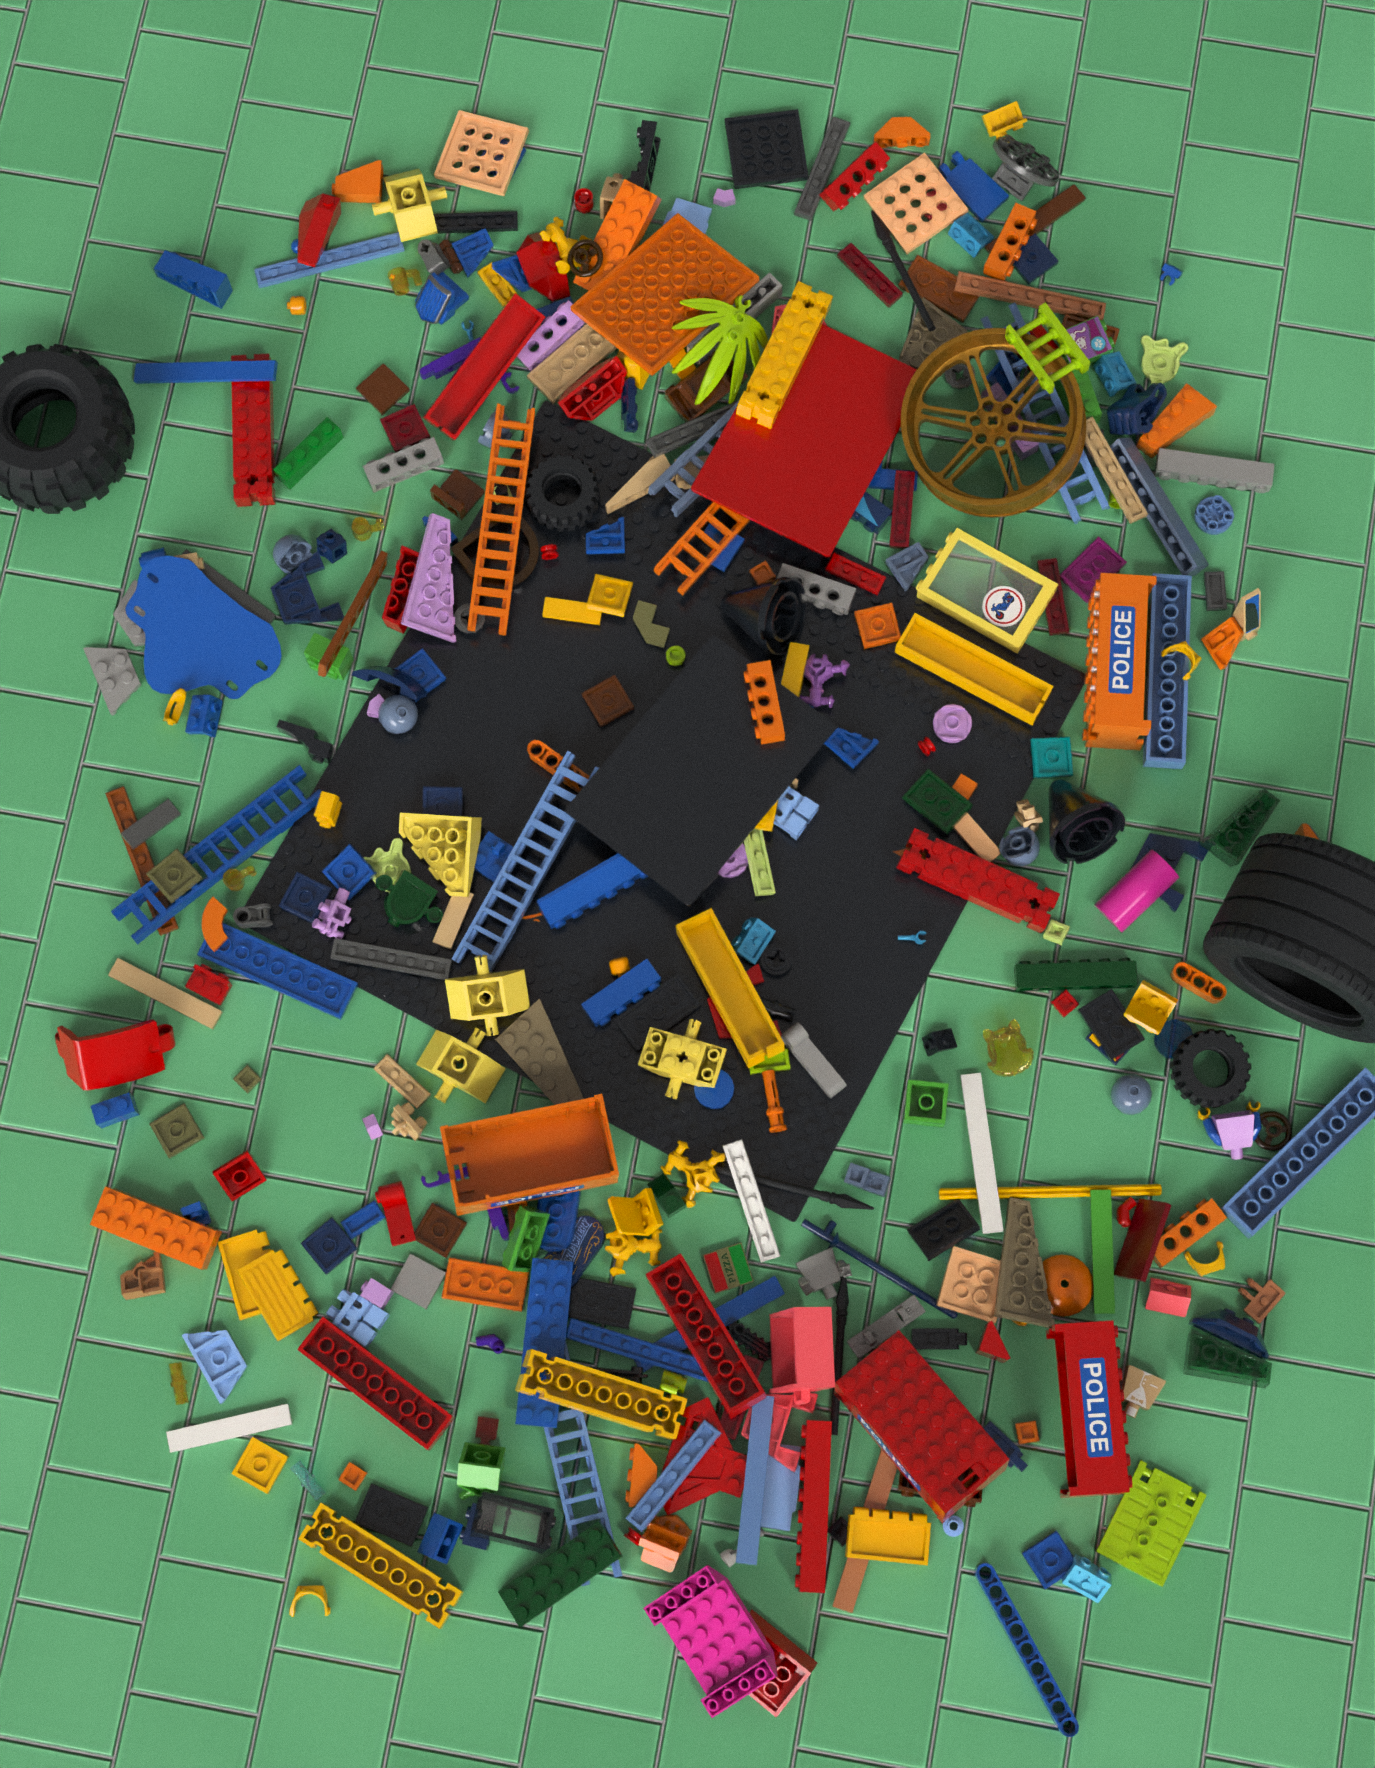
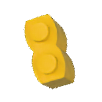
M324 791L320 793L314 816L317 818L316 820L319 822V825L324 828L330 829L331 826H336L342 807V802L339 801L340 798L337 795Z

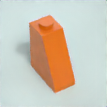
M382 160L374 161L336 176L335 183H332V195L341 198V202H382L384 172Z

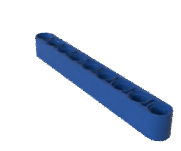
M988 1563L979 1564L975 1569V1577L1055 1725L1064 1736H1075L1079 1731V1724L995 1569ZM982 1567H987L990 1570V1576L987 1579L981 1578L979 1574ZM992 1586L1000 1588L1001 1593L999 1597L993 1598L990 1595V1588ZM1003 1605H1008L1011 1609L1008 1617H1003L1000 1613V1608ZM1013 1624H1018L1021 1627L1020 1635L1013 1636L1010 1629ZM1024 1643L1031 1645L1032 1651L1029 1655H1023L1021 1652V1646ZM1036 1662L1042 1666V1671L1038 1675L1033 1674L1031 1670L1032 1665ZM1045 1682L1052 1684L1053 1689L1049 1694H1045L1042 1691V1685ZM1056 1701H1060L1063 1704V1710L1060 1713H1055L1052 1709ZM1070 1720L1074 1728L1071 1732L1066 1733L1063 1729V1724Z

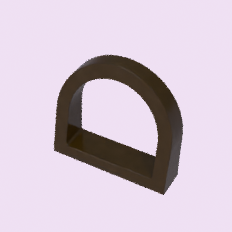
M509 504L497 514L514 516L515 507ZM523 517L521 519L520 532L527 541L529 558L522 571L514 576L513 587L519 585L530 576L535 568L539 554L536 535ZM490 521L489 532L502 522ZM481 526L450 548L451 555L473 580L475 566L463 551L479 540ZM482 577V586L504 589L505 579Z

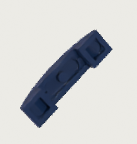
M369 666L352 672V676L367 682L379 678L401 687L400 694L408 698L418 700L427 697V692L417 681L397 669L386 666Z

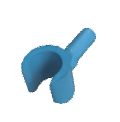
M469 320L470 327L468 329L465 328L464 322L461 323V327L467 332L471 342L474 340L472 335L474 324Z
M919 931L916 935H898V940H911L920 945L926 942V940H920L918 935H926L927 933Z

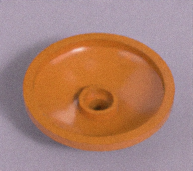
M1055 1255L1044 1260L1042 1263L1048 1287V1299L1052 1307L1051 1314L1064 1317L1082 1311L1088 1305L1093 1295V1278L1088 1267L1082 1261L1070 1255ZM1061 1281H1067L1068 1287H1062Z

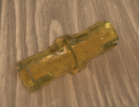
M182 1362L169 1364L172 1379L170 1385L174 1389L176 1405L189 1403L185 1385L187 1380H184Z

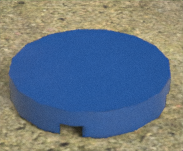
M720 1070L715 1088L694 1085L696 1099L704 1107L710 1109L723 1108L733 1097V1080L728 1073Z

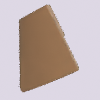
M155 1251L153 1253L154 1256L144 1263L142 1261L139 1262L132 1270H127L120 1275L121 1294L125 1300L166 1293L163 1264L159 1252Z

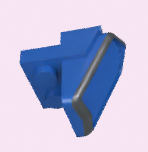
M433 272L428 276L415 299V307L422 321L432 324L440 323L442 325L455 315V310L469 300V295L444 272H441L439 275Z

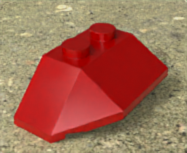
M540 232L527 235L516 254L529 287L552 302L570 297L567 274H559L555 264L562 260L556 243L551 238L549 242L543 241Z
M614 356L594 366L568 387L557 403L568 418L593 421L621 398L627 370L619 358Z

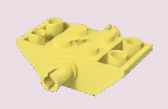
M420 169L383 177L388 201L372 204L374 216L387 212L393 213L401 242L438 233L431 202L447 198L445 186L428 191Z
M481 955L475 956L476 975L445 979L451 1019L467 1021L485 1019L486 1035L491 1036L492 1033L493 1036L498 1035L496 1017L512 1015L530 1008L525 969L491 973L489 972L487 955H482V957ZM488 993L490 995V998L487 999V997L483 996V994Z
M689 1019L686 1033L683 1036L653 1027L649 1028L638 1066L659 1076L670 1078L665 1096L669 1098L671 1096L673 1099L678 1098L682 1083L698 1087L715 1088L727 1049L698 1041L696 1037L702 1023L697 1020L694 1022V1019ZM686 1056L687 1060L680 1062V1058Z
M474 1028L466 1043L441 1031H435L416 1065L442 1079L443 1084L434 1096L436 1099L446 1103L452 1090L457 1087L486 1104L506 1068L478 1051L477 1048L486 1035L485 1032ZM463 1061L464 1067L458 1069L456 1064Z

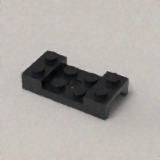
M642 120L641 127L637 129L642 160L638 162L637 171H632L631 177L627 178V180L650 192L661 139L655 136L657 122Z

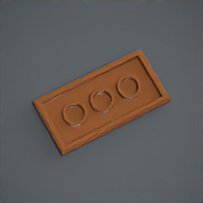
M919 255L916 256L907 270L921 300L924 297L942 312L964 323L980 296L954 291L957 276ZM902 279L898 287L909 293Z

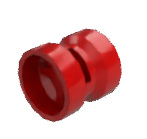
M587 188L578 189L574 195L575 207L580 213H589L594 207L593 194Z

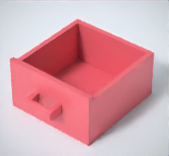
M792 1307L769 1314L772 1389H769V1394L794 1393V1403L801 1405L810 1402L811 1392L834 1388L835 1373L831 1307Z

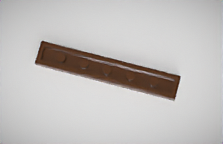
M1075 184L1036 210L1035 219H1038L1034 230L1030 229L1028 233L1030 237L1034 234L1037 235L1085 201L1086 197ZM1016 226L1017 229H1023L1021 226ZM998 237L985 246V249L989 254L991 253ZM1008 242L1010 245L1015 244L1014 242Z

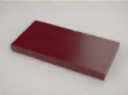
M1139 1198L1114 1270L1115 1276L1146 1282L1171 1209L1169 1203Z

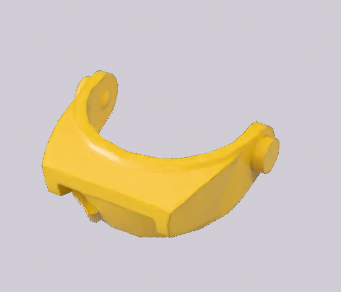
M1186 641L1164 649L1161 652V656L1164 657L1174 651L1185 654L1191 662L1190 671L1182 678L1187 681L1191 678L1190 674L1199 665L1201 657Z
M179 688L176 690L167 704L163 721L167 722L168 725H176L179 721L187 695L184 689ZM174 702H175L176 704H175V706H174V708H173L172 715H171V718H170V717H169V716H170V711H171V708H172V706H173V704H174Z
M1216 1242L1220 1254L1212 1263L1202 1264L1196 1262L1191 1257L1189 1251L1184 1253V1257L1192 1269L1201 1277L1218 1270H1224L1225 1258L1222 1242Z
M324 1585L297 1586L289 1609L291 1617H295V1607L298 1600L307 1594L318 1596L325 1605V1616L331 1614Z

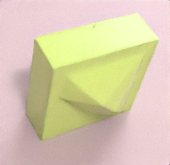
M1051 919L1043 938L1062 946L1070 926Z

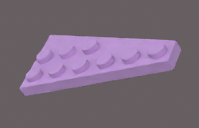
M432 513L429 515L401 624L454 643L456 642V635H454L455 617H453L454 590L453 574H451L450 519Z

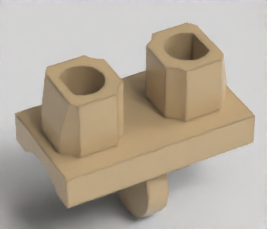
M1028 799L1016 802L1018 811L1014 812L1015 818L1024 828L1029 827L1035 833L1039 828V823L1043 822L1041 815L1035 810L1033 805H1030Z
M409 1102L402 1106L396 1105L391 1114L394 1118L391 1123L395 1127L392 1133L395 1136L401 1133L404 1137L409 1134L416 1141L420 1138L422 1131L427 1125V1121L421 1116L416 1120L410 1117L415 1110Z

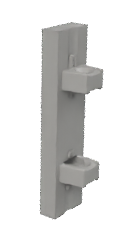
M912 1295L849 1339L847 1343L859 1359L926 1311L915 1295Z

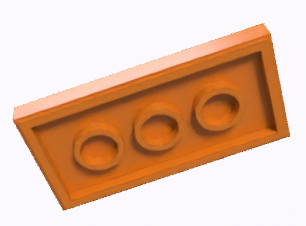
M449 1258L441 1298L522 1312L529 1272L510 1271L503 1266Z

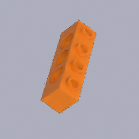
M1015 203L984 265L983 274L1005 281L1007 276H1011L1014 270L1012 265L1014 261L1019 260L1022 254L1020 249L1022 245L1026 246L1030 237L1028 233L1030 229L1034 230L1038 219H1035V210ZM1016 226H1021L1023 229H1017ZM1008 242H1014L1015 244L1010 245ZM1001 257H1005V258H1007L1008 260L1003 261V260H1001L1000 258H1001Z
M771 661L747 664V671H744L745 683H749L750 686L747 694L749 702L753 701L754 708H751L752 719L757 721L758 727H754L756 739L760 738L761 745L785 741V732ZM762 681L765 683V686L757 687L755 683ZM761 700H767L769 704L766 706H762L758 702ZM769 718L773 722L771 724H764L762 720Z
M1212 1198L1209 1201L1203 1199L1195 1205L1196 1211L1192 1214L1187 1211L1179 1218L1181 1220L1180 1223L1176 1226L1172 1223L1163 1230L1165 1234L1161 1236L1153 1258L1160 1269L1227 1218ZM1197 1215L1205 1217L1206 1222L1204 1225L1197 1223ZM1181 1227L1189 1229V1237L1181 1235ZM1165 1239L1173 1241V1249H1167L1164 1246Z

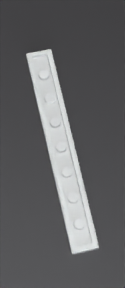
M981 1073L961 1075L960 1079L982 1233L1003 1232Z

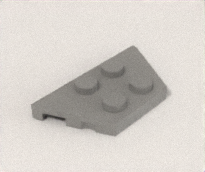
M136 579L132 582L113 613V616L135 647L144 646L146 640L143 629L128 618L125 610L128 601L136 591L138 583ZM139 606L134 607L136 613L142 617L145 616L144 610Z
M83 648L109 712L113 716L117 713L116 710L123 703H126L131 694L136 692L141 686L138 675L126 649Z

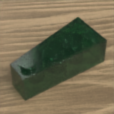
M1266 789L1255 792L1199 844L1228 866L1238 865L1280 800Z
M1191 1329L1188 1333L1183 1374L1259 1388H1266L1270 1384L1272 1363L1247 1352L1244 1353L1237 1350L1236 1347L1229 1344L1221 1343L1215 1338L1200 1334L1194 1329Z

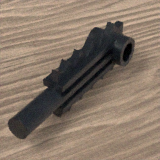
M734 1321L733 1325L727 1326L729 1334L734 1341L738 1342V1346L743 1345L745 1351L750 1349L752 1355L757 1354L759 1360L763 1359L764 1362L771 1359L770 1341L764 1342V1338H758L756 1332L751 1333L750 1328L745 1329L743 1323L737 1324Z
M631 1366V1370L590 1367L624 1379H630V1381L642 1384V1378H648V1375L643 1374V1367Z

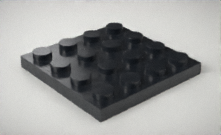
M798 109L725 118L734 189L806 181L809 178Z

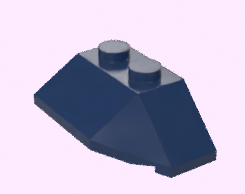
M1224 1308V1310L1219 1309L1190 1320V1325L1263 1361L1269 1357L1259 1327L1254 1326L1255 1322L1245 1317L1240 1319L1235 1316V1312Z

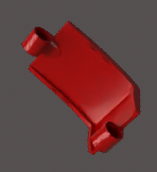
M154 1019L83 1037H77L71 1030L61 1025L57 1027L58 1032L55 1034L57 1050L64 1059L67 1075L83 1090L115 1086L165 1070L162 1053L173 1049L176 1045L173 1027L169 1024L157 1026V1022Z

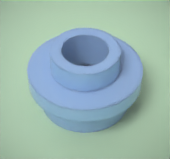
M952 1515L943 1523V1530L948 1536L956 1537L963 1532L964 1524L958 1516ZM951 1522L957 1524L956 1530L950 1529Z

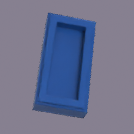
M374 1200L340 1223L352 1240L386 1217Z

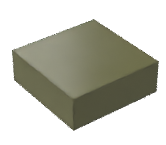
M248 1065L233 1078L247 1094L262 1080Z

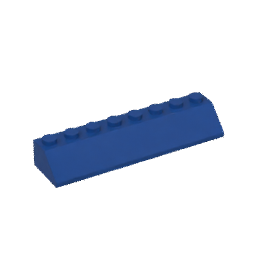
M616 854L537 900L538 908L550 929H558L564 926L568 919L578 918L585 909L597 907L604 898L610 899L621 888L627 889L635 883V880L640 877L644 879L648 876L620 854Z

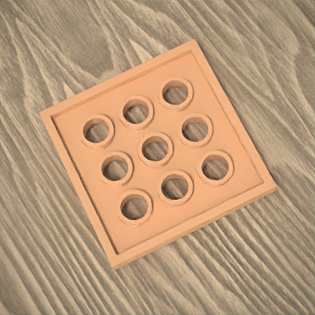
M459 110L436 167L434 177L439 180L505 196L529 129ZM468 130H475V133L473 135H466V132ZM486 134L493 135L489 140L483 139ZM504 138L510 139L509 143L505 145L500 142ZM462 146H469V149L467 151H460V148ZM480 150L486 151L484 156L477 155ZM501 154L504 156L500 161L494 160L496 155ZM456 162L463 163L459 168L453 167ZM474 166L480 167L478 172L473 173L470 171ZM497 171V175L494 177H489L488 173Z
M925 152L863 195L865 201L889 229L891 235L907 255L968 212L966 205ZM918 175H923L926 178L920 183L915 180ZM902 186H908L910 187V191L908 193H902L900 191V188ZM929 189H934L936 194L929 197L926 195V192ZM891 196L895 201L892 204H887L884 201L885 198ZM919 200L921 205L919 207H912L911 202ZM940 203L946 204V205H947L946 210H944V211L938 210V209H937L938 204H940ZM902 210L906 215L903 218H897L895 216L896 212ZM924 214L932 216V219L928 222L923 221L921 218ZM909 225H915L917 227V229L914 232H908L906 230L907 226Z

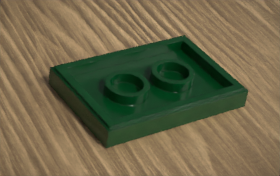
M927 769L902 796L905 802L946 835L973 807L970 801L930 769Z

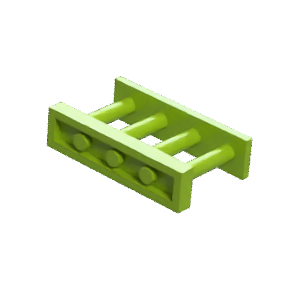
M1046 302L1039 306L1037 318L1016 331L1010 324L1007 326L1005 333L1007 342L1015 347L1038 378L1041 388L1047 390L1049 394L1053 393L1054 382L1075 369L1084 374L1089 370L1091 362ZM1041 324L1045 325L1048 333L1026 346L1020 337ZM1056 339L1059 343V348L1037 361L1031 352L1048 341ZM1063 354L1070 358L1071 363L1050 376L1042 368Z

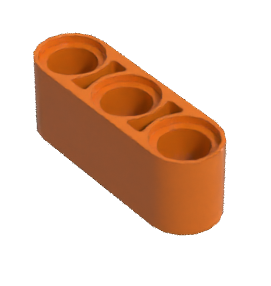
M1185 962L1177 963L1171 970V979L1175 983L1212 1004L1221 1002L1226 996V987L1222 983ZM1176 969H1183L1186 976H1178ZM1194 979H1200L1203 982V987H1197L1194 984ZM1211 990H1219L1221 996L1214 997L1211 993Z

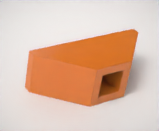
M892 117L874 134L873 143L876 141L882 149L887 147L905 148L907 146L924 147L929 146L930 133L912 117Z
M635 1443L634 1448H630L629 1460L633 1461L632 1469H628L627 1481L631 1482L630 1490H626L625 1502L629 1503L631 1508L636 1506L656 1481L658 1473L657 1465L637 1443Z

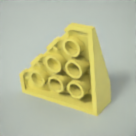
M400 813V835L410 840L413 844L412 850L420 859H425L430 866L428 870L436 880L441 879L447 887L445 891L448 895L469 897L481 837L482 817Z

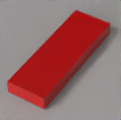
M833 553L825 569L826 572L877 596L886 580V576L836 553Z

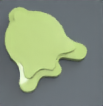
M1143 336L1140 341L1144 349L1141 361L1143 374L1150 381V385L1160 382L1164 384L1170 381L1177 374L1180 358L1188 351V345L1182 342L1174 347H1169V341L1165 338L1155 341L1150 336Z
M395 838L392 841L388 852L379 847L371 857H363L377 872L372 878L375 884L376 879L381 875L390 876L394 884L402 870L411 873L410 865L402 853L403 841L400 838Z

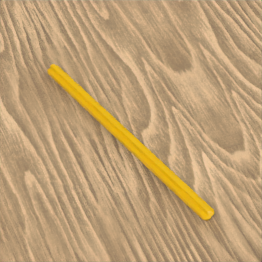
M1161 1184L997 1187L999 1199L1010 1197H1090V1190H1111V1196H1158L1162 1194ZM976 1187L940 1188L938 1193L940 1200L978 1199Z

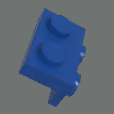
M193 695L185 732L190 735L205 734L210 737H216L223 701L212 695Z

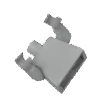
M832 1247L796 1263L798 1271L803 1276L799 1278L798 1284L806 1296L812 1292L815 1293L822 1290L826 1300L837 1296V1292L833 1284L840 1282V1277L842 1276L844 1278L852 1276L849 1264L844 1260H838L836 1263Z

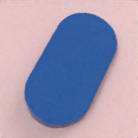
M581 1191L538 1199L537 1209L550 1214L540 1248L544 1251L551 1253L560 1252L571 1244L575 1233Z

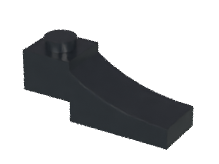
M279 719L276 726L279 732L303 744L309 750L308 753L312 761L319 764L330 762L334 751L331 743L318 740L319 736L315 730Z

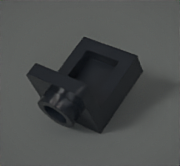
M951 1028L934 1031L922 1037L927 1056L957 1048Z

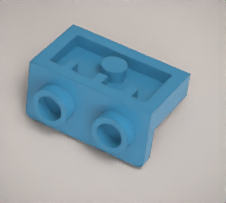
M969 213L955 220L948 232V235L973 258L994 239V236Z
M1119 351L1102 355L1093 365L1110 397L1114 396L1118 391L1128 389L1131 385L1137 383Z
M750 917L743 923L742 931L733 939L731 945L735 953L751 964H756L776 931L759 918Z

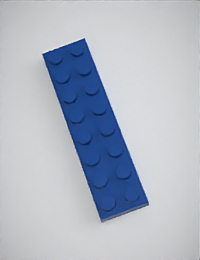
M224 923L223 929L228 939L216 952L209 947L204 939L197 953L199 957L340 1020L358 986V983Z
M532 1258L520 1374L526 1373L527 1368L522 1367L527 1350L533 1349L546 1353L547 1360H550L552 1357L564 1359L574 1265L572 1261ZM545 1372L539 1374L541 1380L546 1379ZM538 1392L531 1396L518 1393L515 1424L557 1428L558 1404L539 1399L540 1393Z

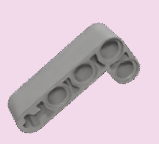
M796 1022L781 1034V1038L786 1047L831 1099L847 1085L808 1038L809 1035L803 1026Z

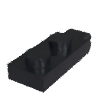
M958 1328L911 1329V1342L916 1350H959V1346L967 1345V1333L959 1332Z

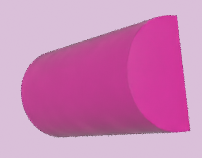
M1151 849L1094 906L1123 933L1179 879V876L1159 854Z

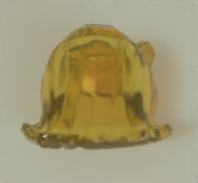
M1015 1019L1011 1020L1008 1026L1000 1027L995 1031L983 1030V1038L987 1042L988 1055L992 1060L988 1062L987 1066L992 1070V1073L998 1076L1010 1077L1018 1073L1020 1074L1030 1067L1034 1059V1051L1032 1048L1027 1049L1026 1040L1020 1033V1025Z

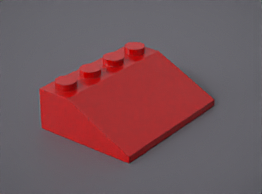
M751 1609L750 1615L774 1651L778 1676L750 1693L749 1696L777 1717L810 1676L818 1662Z

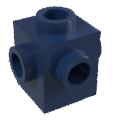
M329 529L316 538L317 552L332 564L347 555L346 540L334 530Z

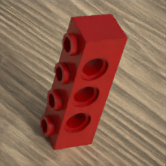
M875 141L839 174L819 196L833 212L838 208L842 210L849 204L847 200L851 196L855 198L862 191L860 187L864 183L866 185L871 183L875 179L873 175L877 171L881 173L888 166L886 162L890 157ZM866 162L871 164V170L866 167ZM853 174L858 176L859 182L853 179ZM840 186L845 188L846 194L841 193Z

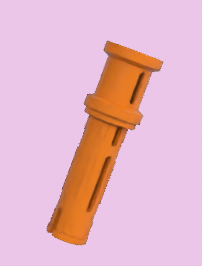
M775 1070L763 1071L762 1075L768 1104L766 1115L769 1116L770 1122L769 1132L785 1131L787 1126L784 1125L783 1120L784 1109L780 1107Z

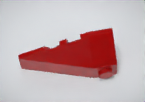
M322 193L305 202L299 214L297 263L316 267L341 215V198Z

